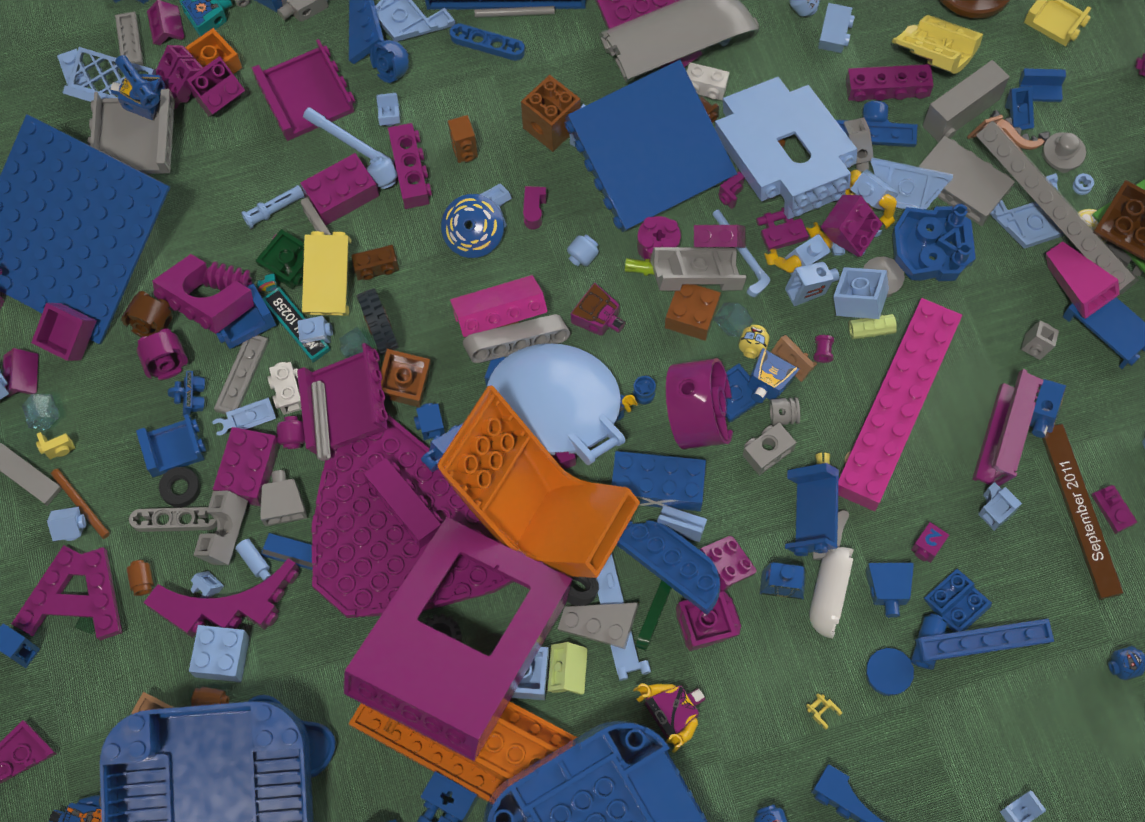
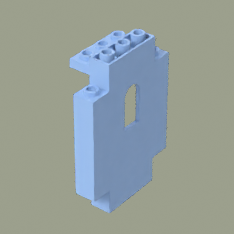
M776 77L723 98V113L726 117L715 121V130L725 150L761 201L781 194L784 198V214L788 219H791L810 210L820 208L830 202L837 201L842 195H845V190L850 188L851 173L847 168L856 164L857 148L809 85L790 92L781 79ZM795 134L811 158L804 163L792 161L778 140Z

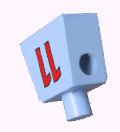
M824 262L797 267L788 281L785 290L793 305L797 306L824 295L832 282L839 280V272L836 268L828 269Z

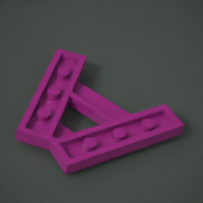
M63 545L11 625L34 636L47 615L91 617L94 621L97 639L103 640L122 634L107 550L102 547L80 554ZM73 575L86 577L89 596L61 593Z

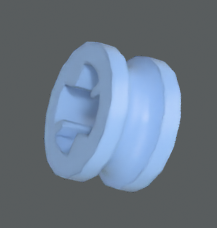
M1079 174L1073 182L1072 188L1077 194L1086 195L1091 191L1094 180L1088 174Z

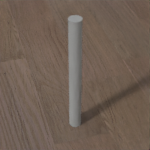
M554 6L475 9V17L555 14Z

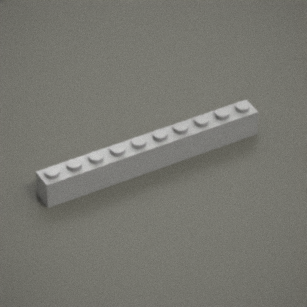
M992 120L976 135L1081 253L1118 279L1119 294L1125 293L1139 281L1103 239L1093 233V228L997 123Z

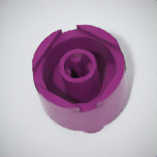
M662 216L647 217L639 227L637 238V251L644 261L645 259H651L654 247H680L681 233L677 222Z
M163 329L159 333L148 337H141L137 341L139 360L145 375L152 379L151 376L158 377V380L172 378L182 371L181 367L184 364L187 365L188 363L179 337L172 333L170 329Z

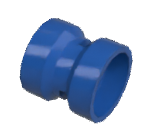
M640 376L635 380L633 396L638 403L649 404L654 400L655 381L649 376Z

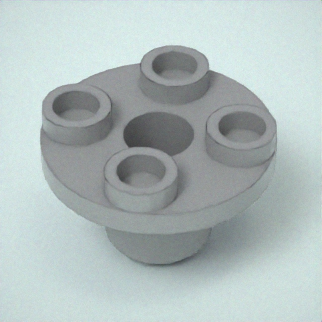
M1056 133L1046 140L1042 157L1051 167L1059 170L1061 173H1068L1083 163L1086 157V148L1075 134Z

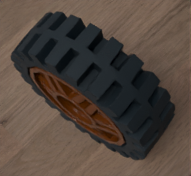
M375 288L357 294L356 296L363 311L364 319L371 336L373 335L380 355L385 354L387 349L395 350L399 348L392 331V326Z

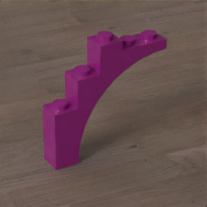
M288 558L274 574L262 583L239 594L220 598L188 597L157 584L143 603L191 638L195 636L198 625L205 626L206 620L217 627L237 629L242 621V616L266 630L278 618L277 614L279 611L273 604L282 599L285 588L289 583L292 584L296 580L300 569L295 562Z

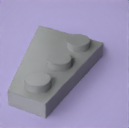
M624 603L564 607L558 630L625 649L639 604Z

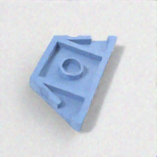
M873 157L871 159L875 176L899 193L895 198L897 208L927 209L944 187L953 179V174Z

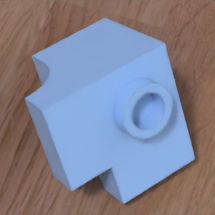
M994 482L983 494L986 499V505L978 515L995 531L1014 515L1022 503L1006 487L1001 489Z

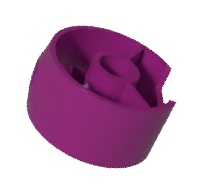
M718 358L673 364L668 369L666 376L667 412L674 439L681 449L724 445L731 442L733 431L727 430L725 416L726 399L732 398L725 368Z

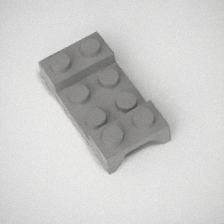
M654 247L650 261L659 291L681 290L682 284H720L721 290H742L746 281V275H739L736 267V248Z

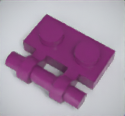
M784 208L775 213H764L763 216L756 218L758 226L766 224L767 228L761 230V236L768 252L771 249H779L808 240L809 235L802 219H788L784 214ZM784 220L785 223L775 226L774 221Z

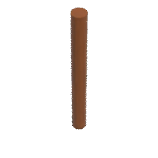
M54 469L51 472L53 478L73 503L79 507L81 513L101 538H107L110 532L60 470Z

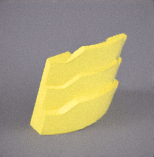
M926 15L920 20L919 25L908 26L899 36L892 39V43L909 49L915 55L928 59L927 63L931 66L956 74L972 59L981 44L983 34Z

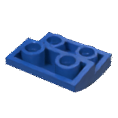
M958 569L924 598L930 608L943 618V621L946 622L947 626L954 633L965 631L992 606V602L974 588L975 583Z

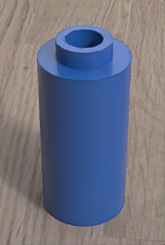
M936 614L924 617L918 638L944 634L947 626L946 622L943 621L941 616ZM917 644L915 645L911 663L924 669H934L936 661L920 662Z

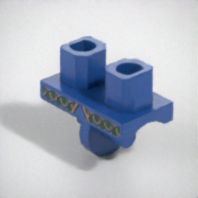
M186 371L183 388L181 387V382L176 381L175 386L168 389V396L174 398L175 404H180L181 398H183V416L185 414L190 416L191 411H203L204 397L192 396V392L204 391L205 378L193 376V371Z

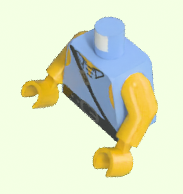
M868 169L862 173L859 170L851 171L850 188L845 190V195H850L853 191L856 195H861L872 207L884 210V215L879 220L887 229L895 222L893 217L897 204L895 198L899 193Z
M814 222L813 228L806 227L811 239L795 248L785 258L778 257L776 249H771L770 254L764 253L768 265L775 264V266L792 275L795 268L818 263L826 258L831 252L830 249L833 247V242L821 231L818 223Z

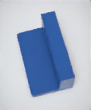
M1024 68L1019 79V87L1032 86L1033 101L1061 102L1063 99L1062 84L1066 78V70Z

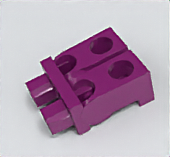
M167 45L155 74L161 76L166 86L165 89H170L174 98V109H177L180 102H188L192 91L186 80L203 68L196 59H193V56L183 45Z

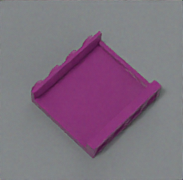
M319 39L316 40L318 48L262 71L259 65L252 67L254 77L287 141L319 128L303 118L305 110L309 107L323 115L330 122L355 112L353 108L355 99L351 91H346L347 85L343 76H338L337 72L339 70L335 61H330V52L326 45L322 46Z
M366 343L362 344L363 352L311 372L305 367L297 370L306 449L316 455L311 388L313 382L321 381L325 385L330 449H337L387 430L386 420H388V415L384 408L385 395L381 387L382 374L378 365L379 354Z

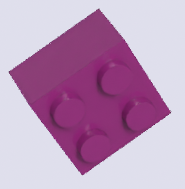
M46 303L31 343L67 361L82 360L96 320L62 303Z

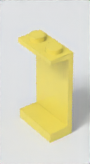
M312 231L311 235H305L302 312L305 315L349 316V307L346 305L348 243L351 244V238L345 235V232H333L332 235H324V232Z

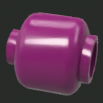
M286 416L284 421L277 424V442L283 445V449H298L305 443L303 421H299L297 416Z

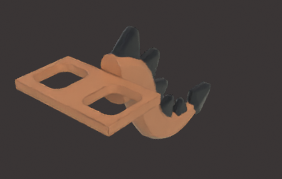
M994 110L990 119L984 120L967 136L968 139L977 137L976 135L993 120L1019 148L1032 150L1045 144L1046 140L1050 137V133L1047 131L1039 133V139L1032 136L1030 140L1027 133L1021 136L1022 129L1020 127H1013L1011 117L1003 119L999 111Z

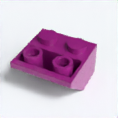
M220 56L186 80L196 101L208 116L217 112L245 91Z
M842 195L822 224L821 229L833 243L861 257L883 224L861 195Z

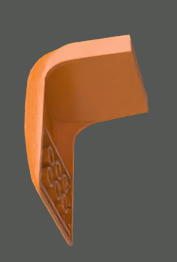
M492 385L485 389L437 465L443 477L470 511L498 541L515 551L524 553L535 561L543 562L547 567L557 572L565 573L567 576L597 578L640 504V501L627 487L587 482L566 472Z

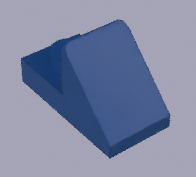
M1032 86L1011 88L1005 108L1010 109L1013 127H1020L1022 130L1034 128Z

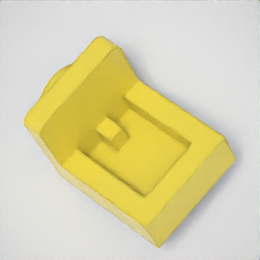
M41 432L37 433L39 440L36 442L37 448L41 454L45 453L50 460L55 457L65 456L75 449L73 441L66 433L49 441Z

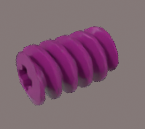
M214 261L205 272L203 284L205 287L210 286L212 289L218 288L222 291L234 281L248 287L252 285V278L250 277V270H246L244 275H242V268H238L234 273V266L231 265L226 270V264L223 263L218 268V262Z

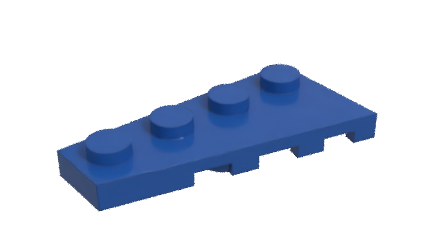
M349 0V61L355 64L368 55L370 49L375 44L384 41L374 0Z

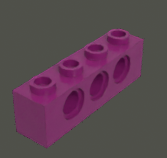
M412 123L388 127L404 208L409 209L429 205L428 196H432L430 183L425 184L424 178H428L426 165L421 166L424 156L422 148L417 147V143H420L418 130L414 131Z

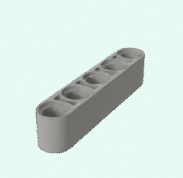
M554 314L468 335L463 340V346L473 363H481L509 356L522 348L532 345L562 343L569 338L570 331L561 316Z

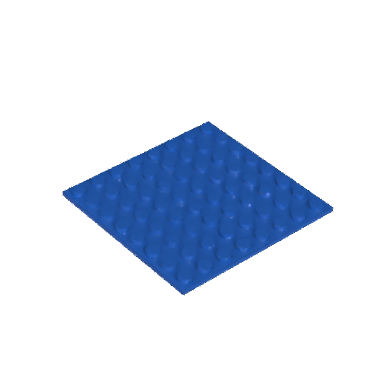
M26 114L0 175V269L2 271L0 275V291L40 313H43L46 303H62L96 320L90 340L102 344L170 186Z

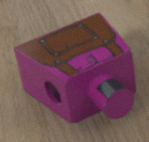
M596 283L591 286L570 313L572 324L600 336H603L609 327L619 333L625 325V321L618 318L620 305Z

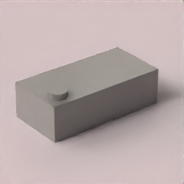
M991 60L932 102L922 127L938 143L944 136L949 139L952 138L958 129L1001 99L1010 76Z

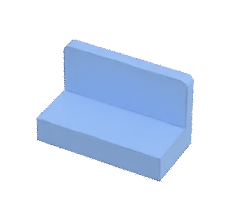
M663 505L657 523L666 525L681 537L700 542L707 522L705 518Z

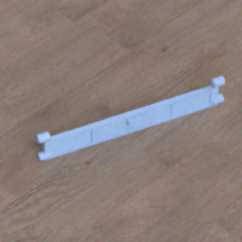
M611 553L599 576L596 578L599 584L598 597L600 605L624 604ZM632 631L630 632L625 649L611 646L619 681L627 680V673L641 669L642 675L651 673L648 660L639 662Z

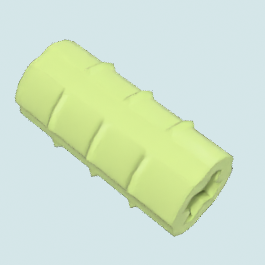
M893 314L881 315L880 319L859 318L849 321V333L852 340L881 335L886 336L897 331L896 319Z

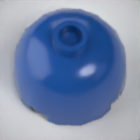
M385 40L375 44L370 49L371 65L373 69L377 67V70L381 73L377 75L381 80L391 83L404 76L409 67V56L407 50L396 41Z

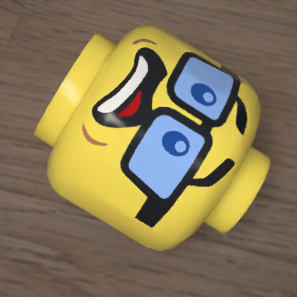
M751 325L743 330L738 344L739 349L745 357L755 359L759 356L762 348L767 350L770 336L764 327Z

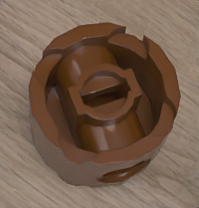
M139 291L131 300L122 315L121 321L126 327L128 325L133 327L131 331L140 337H148L159 333L163 329H167L173 319V314L169 309L170 305L167 301L163 299L156 300L146 292Z

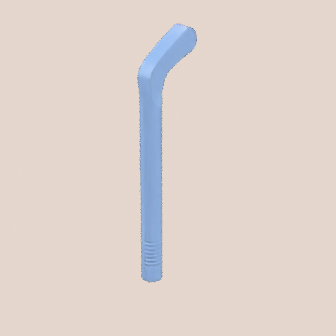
M719 209L712 213L720 225H730ZM746 246L745 248H737L758 278V282L747 289L748 295L756 297L768 286L770 278Z

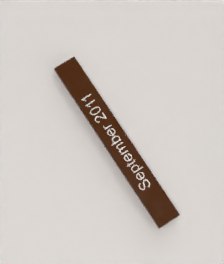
M1063 424L1055 425L1053 432H1046L1042 440L1099 600L1120 596L1123 594V590Z

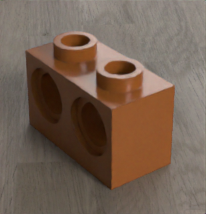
M468 115L448 120L450 140L458 163L469 162L477 158L475 134Z

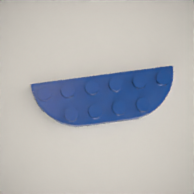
M647 520L646 523L633 524L629 522L616 545L708 615L717 603L720 594L719 574L713 561L666 525Z

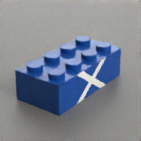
M615 451L612 485L629 488L640 501V506L663 508V505L674 509L701 512L706 460Z

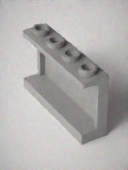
M946 136L940 140L919 166L920 168L953 174V179L937 197L953 207L957 204L965 205L967 207L966 211H968L966 216L980 226L985 224L991 212L1004 196L1009 194L1015 183L1009 175L1000 172L992 164L983 161L972 151L966 150L955 140L949 139Z

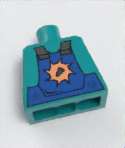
M180 0L186 17L200 37L214 28L216 30L226 23L227 19L224 10L232 6L230 0Z

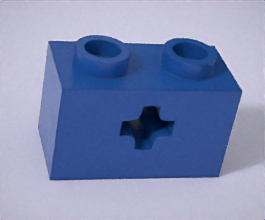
M3 623L0 627V652L24 668H27L40 648Z
M436 771L420 796L425 802L424 807L431 809L435 813L437 810L446 814L444 818L451 822H466L479 799L477 794ZM452 795L453 804L448 802L445 805L444 796L449 797Z

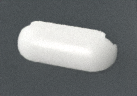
M847 547L832 549L823 557L810 607L812 626L819 634L831 639L835 635L836 624H839L853 562L851 556L854 550Z

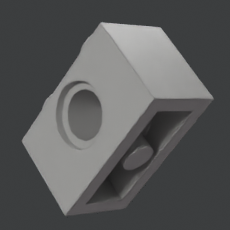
M780 423L774 427L772 425L768 426L762 431V435L759 438H752L744 445L745 448L742 456L759 476L795 449L797 442ZM763 445H771L773 450H765Z

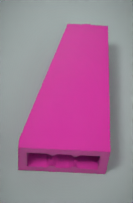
M1063 241L1046 253L1048 269L1085 319L1120 295L1117 278Z

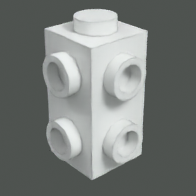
M690 62L686 72L697 94L723 101L730 72Z
M280 362L274 367H270L271 376L267 378L270 388H275L276 395L273 396L276 409L280 408L283 415L302 410L298 386V368L294 369L291 362Z

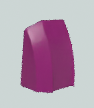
M725 591L720 592L717 603L708 615L688 600L681 601L676 606L677 620L685 645L689 651L711 646L740 634L741 624L733 600Z

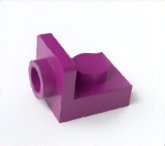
M740 171L737 175L721 184L719 189L720 201L731 209L736 206L737 197L735 195L743 189L745 177Z

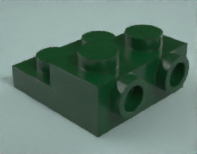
M281 229L255 261L257 265L271 274L274 273L278 281L293 289L295 285L300 286L303 283L304 242Z

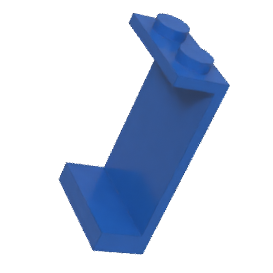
M1117 297L1086 319L1082 317L1073 303L1063 315L1068 322L1077 317L1124 359L1119 366L1121 369L1128 364L1130 366L1134 365L1141 357L1139 353L1145 351V322Z
M828 463L788 470L787 479L797 484L796 542L785 544V548L794 552L796 556H807L811 552L827 553L828 550L837 549L839 470Z

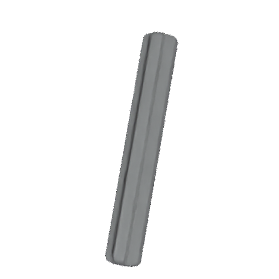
M317 381L311 384L317 458L325 461L331 457L325 385L321 381Z

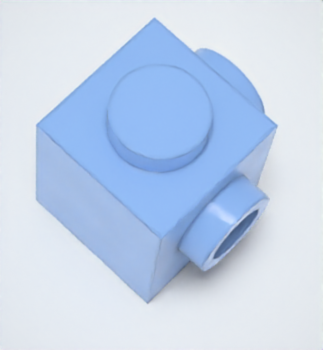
M79 507L51 511L47 520L52 541L75 540L81 536L83 528L86 527L85 516L80 514Z

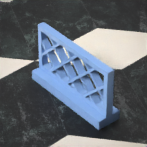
M79 47L69 85L64 86L63 94L89 102L94 100V92H98L101 99L118 98L111 94V85H109L105 77L114 71L118 79L116 83H124L125 77L122 78L117 70L119 67L114 64L117 58ZM84 53L90 54L93 60L87 66H84L82 62ZM108 60L112 68L103 72L99 63ZM131 63L138 73L146 71L150 75H155L156 70ZM96 66L100 75L91 79L87 70ZM84 73L88 82L81 86L76 85L78 76ZM102 79L106 88L97 91L93 83Z

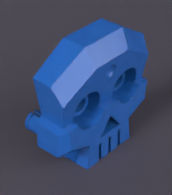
M957 204L955 207L940 206L935 207L934 210L906 207L894 227L892 239L894 260L911 280L922 281L936 278L938 281H956L962 271L973 264L976 257L972 222L969 218L965 217L968 212L965 205ZM932 256L936 260H931L929 257Z

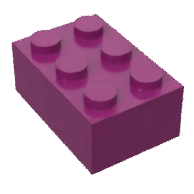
M356 153L300 182L304 196L308 197L325 226L379 197L375 181Z
M232 427L213 491H230L248 501L247 504L261 507L262 485L269 483L280 447L276 436Z

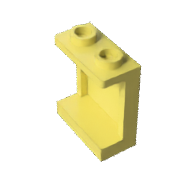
M1037 0L1028 11L1024 23L1066 47L1071 40H1076L1081 32L1079 28L1081 26L1085 27L1089 22L1091 8L1087 6L1083 12L1064 0Z

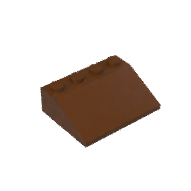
M1125 180L1093 233L1145 260V190Z

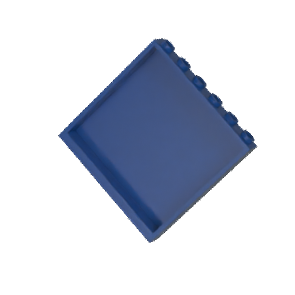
M681 60L568 114L565 118V127L569 134L572 133L576 139L574 141L575 147L579 153H583L586 159L584 160L585 167L588 172L592 171L595 177L593 180L598 191H602L605 197L603 202L608 210L611 209L614 215L613 222L617 229H621L622 233L643 223L647 217H655L737 175Z

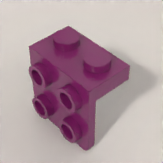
M732 536L723 538L700 549L713 561L717 568L720 592H726L731 585L756 573V568Z

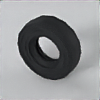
M185 467L170 469L163 474L159 482L160 496L167 504L173 507L188 506L197 499L200 493L199 478L192 470ZM177 480H185L188 483V489L181 495L173 494L171 490L173 483Z
M568 576L572 580L582 583L586 591L579 592L570 586L567 602L577 606L591 603L599 590L597 579Z

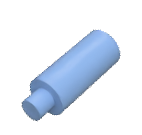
M250 539L241 541L235 549L255 577H261L263 581L271 576L268 572L270 567Z

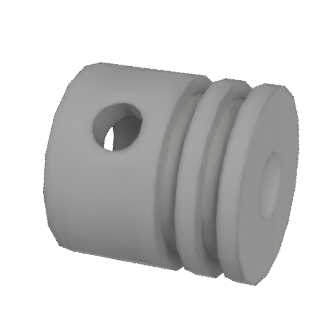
M794 397V400L792 398H788V400L786 398L770 399L769 409L772 426L778 423L781 425H788L789 422L790 424H794V422L796 424L800 423V405L797 397Z

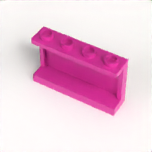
M533 275L450 299L455 320L459 322L463 337L547 313L543 292Z

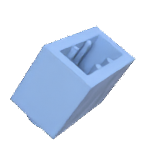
M828 3L818 46L819 49L842 53L843 47H848L850 34H847L848 27L852 28L855 17L851 15L852 7Z

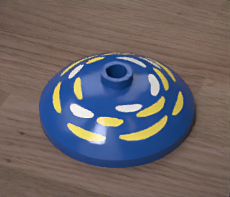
M467 194L458 197L448 205L442 217L441 231L444 241L453 252L467 258H479L488 255L499 245L504 234V218L499 207L491 199L479 194ZM469 221L473 223V226L470 229L466 227V224Z

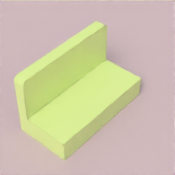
M569 642L551 645L548 679L549 692L568 691L579 695L584 694L587 648Z

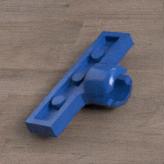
M870 101L864 105L863 118H865L869 126L872 145L916 147L918 124L889 122L888 105L885 102ZM836 120L845 132L844 122L849 120Z

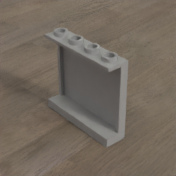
M161 89L160 103L153 120L122 108L118 98L101 99L98 92H94V100L91 101L93 116L89 120L91 137H88V145L144 174L170 173L174 98L170 89Z

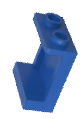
M254 284L248 286L252 292L254 306L216 333L221 344L226 342L229 349L276 326L269 309Z
M189 414L184 415L185 420L150 432H147L145 428L136 430L147 470L152 477L165 474L168 470L176 467H185L205 460L202 453L206 451L203 440L198 439L197 432H200L196 419L192 420Z

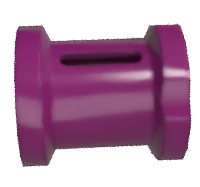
M830 335L816 336L815 343L817 345L814 360L820 363L833 361L832 345L834 344V338Z

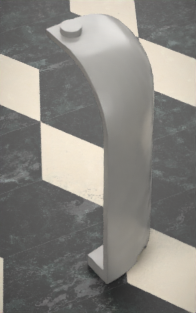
M679 0L599 33L606 53H610L611 56H617V59H615L616 64L627 83L634 80L638 75L731 37L749 32L752 38L759 32V25L756 18L752 17L748 9L739 0Z

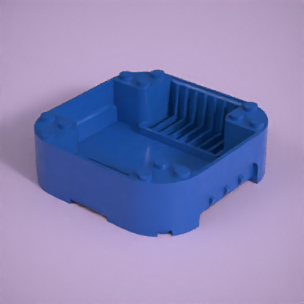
M253 701L140 711L120 721L111 730L103 744L100 756L102 822H314L309 736L300 718L281 704L269 701Z
M624 721L607 722L590 729L502 783L490 797L483 817V822H707L681 777L678 768H676L667 750L670 748L666 742L651 729Z

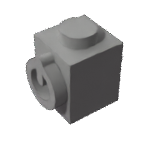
M1039 321L1025 334L1021 350L1041 360L1055 347L1059 330L1045 322Z

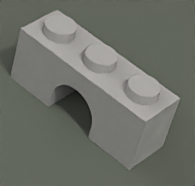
M213 491L207 513L215 517L217 530L215 534L199 535L193 556L212 565H229L248 503L246 499L230 491Z

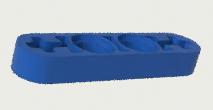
M455 24L450 28L451 41L457 45L515 61L522 59L525 55V46L520 40L464 24ZM480 36L483 40L476 43L473 41V38ZM496 41L502 43V46L499 48H494L491 45Z

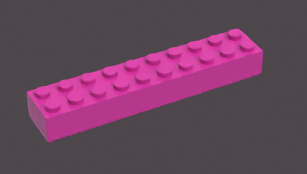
M921 298L839 478V496L872 511H876L962 318V314Z

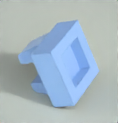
M209 571L196 573L191 579L193 583L191 591L193 593L200 590L203 592L200 598H211L224 587Z

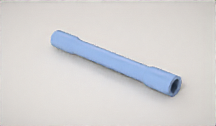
M309 107L305 110L303 114L304 119L324 129L372 160L377 156L389 158L330 122Z

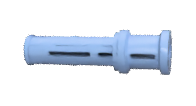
M299 185L264 204L259 202L253 209L247 212L242 211V217L247 226L252 229L254 224L264 219L268 220L271 214L304 198V193Z

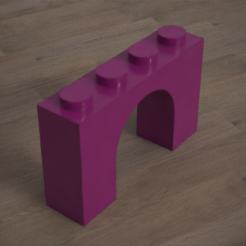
M190 254L152 280L153 293L158 300L163 299L167 301L173 310H178L188 319L194 320L204 329H208L216 334L254 306L252 292L248 287L234 281L213 296L205 298L190 296L189 293L203 283L207 270L204 261Z

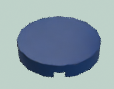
M884 648L878 650L870 657L866 665V676L869 685L876 692L884 696L899 695L911 685L914 678V668L911 660L903 652L897 649Z

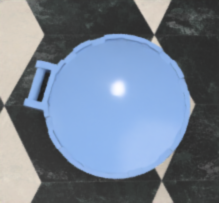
M563 344L532 345L507 356L491 374L487 387L492 385L496 388L550 455H555V452L576 453L585 464L590 465L595 462V458L616 445L620 446L625 443L624 435L614 426L619 415L621 403L618 384L606 365L590 353ZM606 437L610 438L604 443L597 446L596 448L592 449L591 451L589 450L590 447L594 446Z

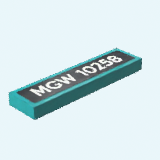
M280 287L262 298L267 308L312 363L330 351L329 346L324 340L303 344L299 341L298 320H303L305 317Z

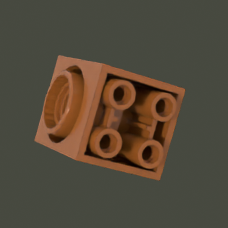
M551 75L547 76L521 101L523 129L554 152L570 137L565 127V118L568 114L581 108L580 98Z

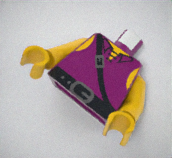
M643 683L633 689L634 692L639 691L642 694L637 698L638 702L648 698L645 700V706L666 737V744L672 743L675 746L672 753H675L680 746L692 739L698 726L697 718L699 716L695 706L705 701V697L699 688L689 694L685 692L681 685L676 687L673 684L646 685Z

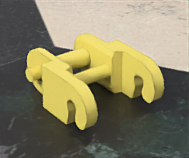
M816 694L817 699L811 705L806 704L807 711L809 713L812 712L814 714L812 718L819 725L822 724L823 728L827 730L828 725L820 718L827 708H831L840 716L842 711L830 699L826 701L824 695ZM822 702L825 706L817 712L815 708Z

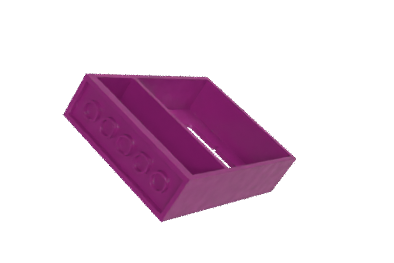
M446 517L345 669L344 694L475 761L564 608L572 578L563 572H557L547 567L543 562L527 557L520 551H515L505 546L500 541H494L484 536L480 531L472 530L461 522ZM459 555L530 589L490 656L417 620Z

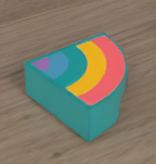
M274 273L266 275L264 280L257 282L258 292L274 291L279 287Z

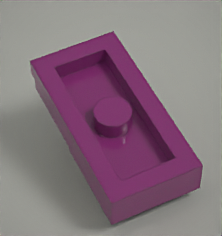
M1110 485L1091 495L1115 534L1137 523V520L1115 486Z

